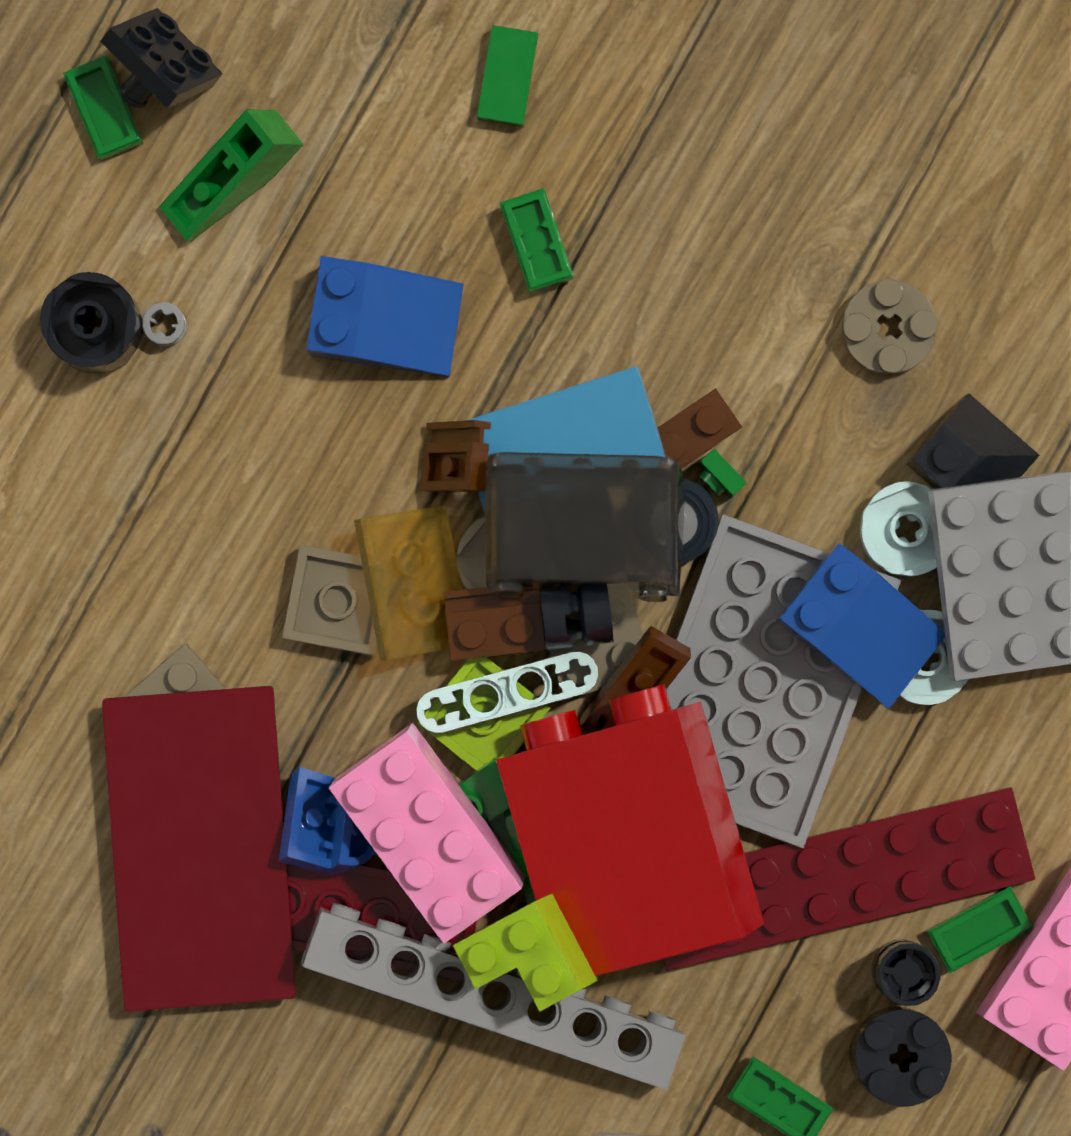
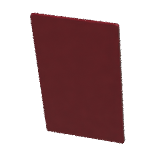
M272 686L105 698L102 701L124 1010L129 1012L293 999L296 996L287 864L279 862L284 820L274 688Z

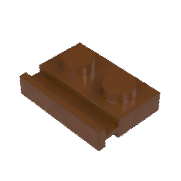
M465 420L426 423V430L432 431L431 444H424L420 491L433 493L485 492L486 480L490 474V460L488 458L489 444L483 443L484 430L491 429V422Z
M538 581L443 592L451 661L546 651Z

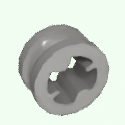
M160 302L154 304L146 311L143 317L142 326L145 334L153 343L159 346L170 347L176 345L184 338L187 332L185 315L177 306L171 303ZM160 313H164L168 318L173 316L177 318V325L172 324L175 332L170 336H166L162 331L155 334L153 332L152 325H158L155 317Z

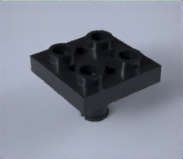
M158 8L109 28L100 40L132 73L125 84H122L119 92L126 102L137 108L145 106L152 94L166 108H169L213 87L223 74L212 63L210 55L202 48L195 46L179 30L177 22L169 15L162 13Z

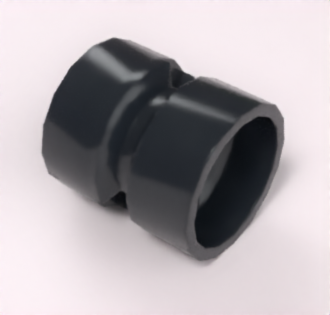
M606 581L580 584L576 592H571L566 586L539 589L547 650L573 647L577 639H582L587 645L614 642ZM578 611L579 619H565V615Z
M907 939L892 940L884 944L875 954L871 965L872 978L877 989L893 1002L904 1006H915L928 1001L937 991L941 980L940 966L935 956L925 947Z

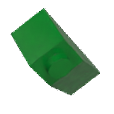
M246 109L159 207L185 241H192L274 178L304 144L276 110Z

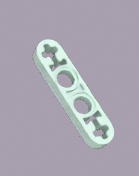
M570 652L435 689L424 694L419 700L417 718L420 724L429 731L435 733L446 732L581 695L591 690L596 684L598 667L588 654ZM578 659L580 666H589L591 674L584 677V686L576 687L573 680L558 683L563 691L562 693L557 695L551 694L552 682L544 668L545 666L555 664V674L569 670V661ZM526 672L538 673L545 684L543 694L535 700L524 699L517 691L516 684L518 678ZM487 684L497 691L499 701L492 711L482 713L473 708L470 696L477 686ZM463 689V704L470 715L469 719L459 720L460 710L445 715L446 723L443 725H437L436 720L433 718H426L425 710L431 708V699L439 697L442 704L456 702L457 700L452 693Z

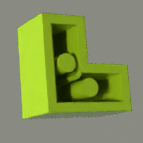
M553 894L534 901L453 945L475 989L517 968L539 1012L598 981Z

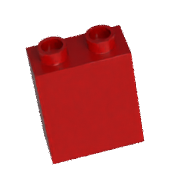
M665 684L610 699L609 704L615 726L582 735L575 710L520 725L527 751L496 760L535 899L537 901L553 894L595 976L741 939L764 925L702 703L700 701L671 709Z

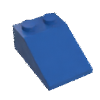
M321 256L307 352L312 357L450 377L464 283L366 262Z
M840 543L831 549L776 619L780 625L887 709L893 705L945 638L944 630L880 574Z

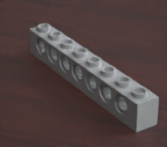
M333 903L331 911L322 907L319 908L301 960L302 967L665 1090L668 1089L686 1036L679 1029L674 1028L676 1019L654 1011H649L647 1018L630 1013L631 1004L606 995L602 1003L586 998L587 989L584 988L553 1004L551 1013L546 1019L533 1021L529 1019L527 1013L528 1006L533 1001V998L517 968L491 981L504 983L507 987V996L501 1004L489 1006L482 1000L483 990L489 983L475 989L457 953L449 951L452 943L447 941L443 944L440 938L424 934L421 942L404 936L406 927L380 918L377 925L374 926L358 920L361 912L337 903ZM356 935L366 936L372 942L370 954L361 960L351 959L345 953L347 941ZM400 951H411L417 956L416 968L410 974L398 975L391 970L392 958ZM455 966L462 972L460 985L450 991L440 989L436 982L438 973L445 967ZM585 1012L595 1014L597 1024L594 1031L587 1036L575 1035L573 1032L575 1018ZM628 1028L639 1029L641 1032V1042L638 1047L632 1051L620 1050L618 1046L620 1034Z

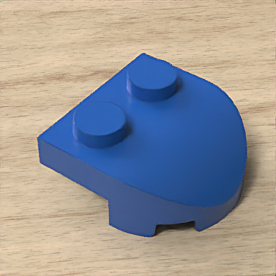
M302 767L291 772L279 862L320 874L338 875L355 869L377 854L330 791L329 786L335 780L334 777Z

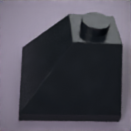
M968 393L906 465L932 488L939 489L1019 478L1040 455Z

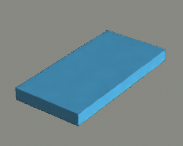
M638 366L469 419L491 422V429L484 430L483 443L489 444L490 474L486 480L485 492H478L485 514L536 499L539 495L584 484L666 458Z

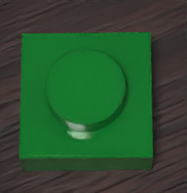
M715 448L698 464L704 471L699 478L717 497L724 492L731 499L747 484Z

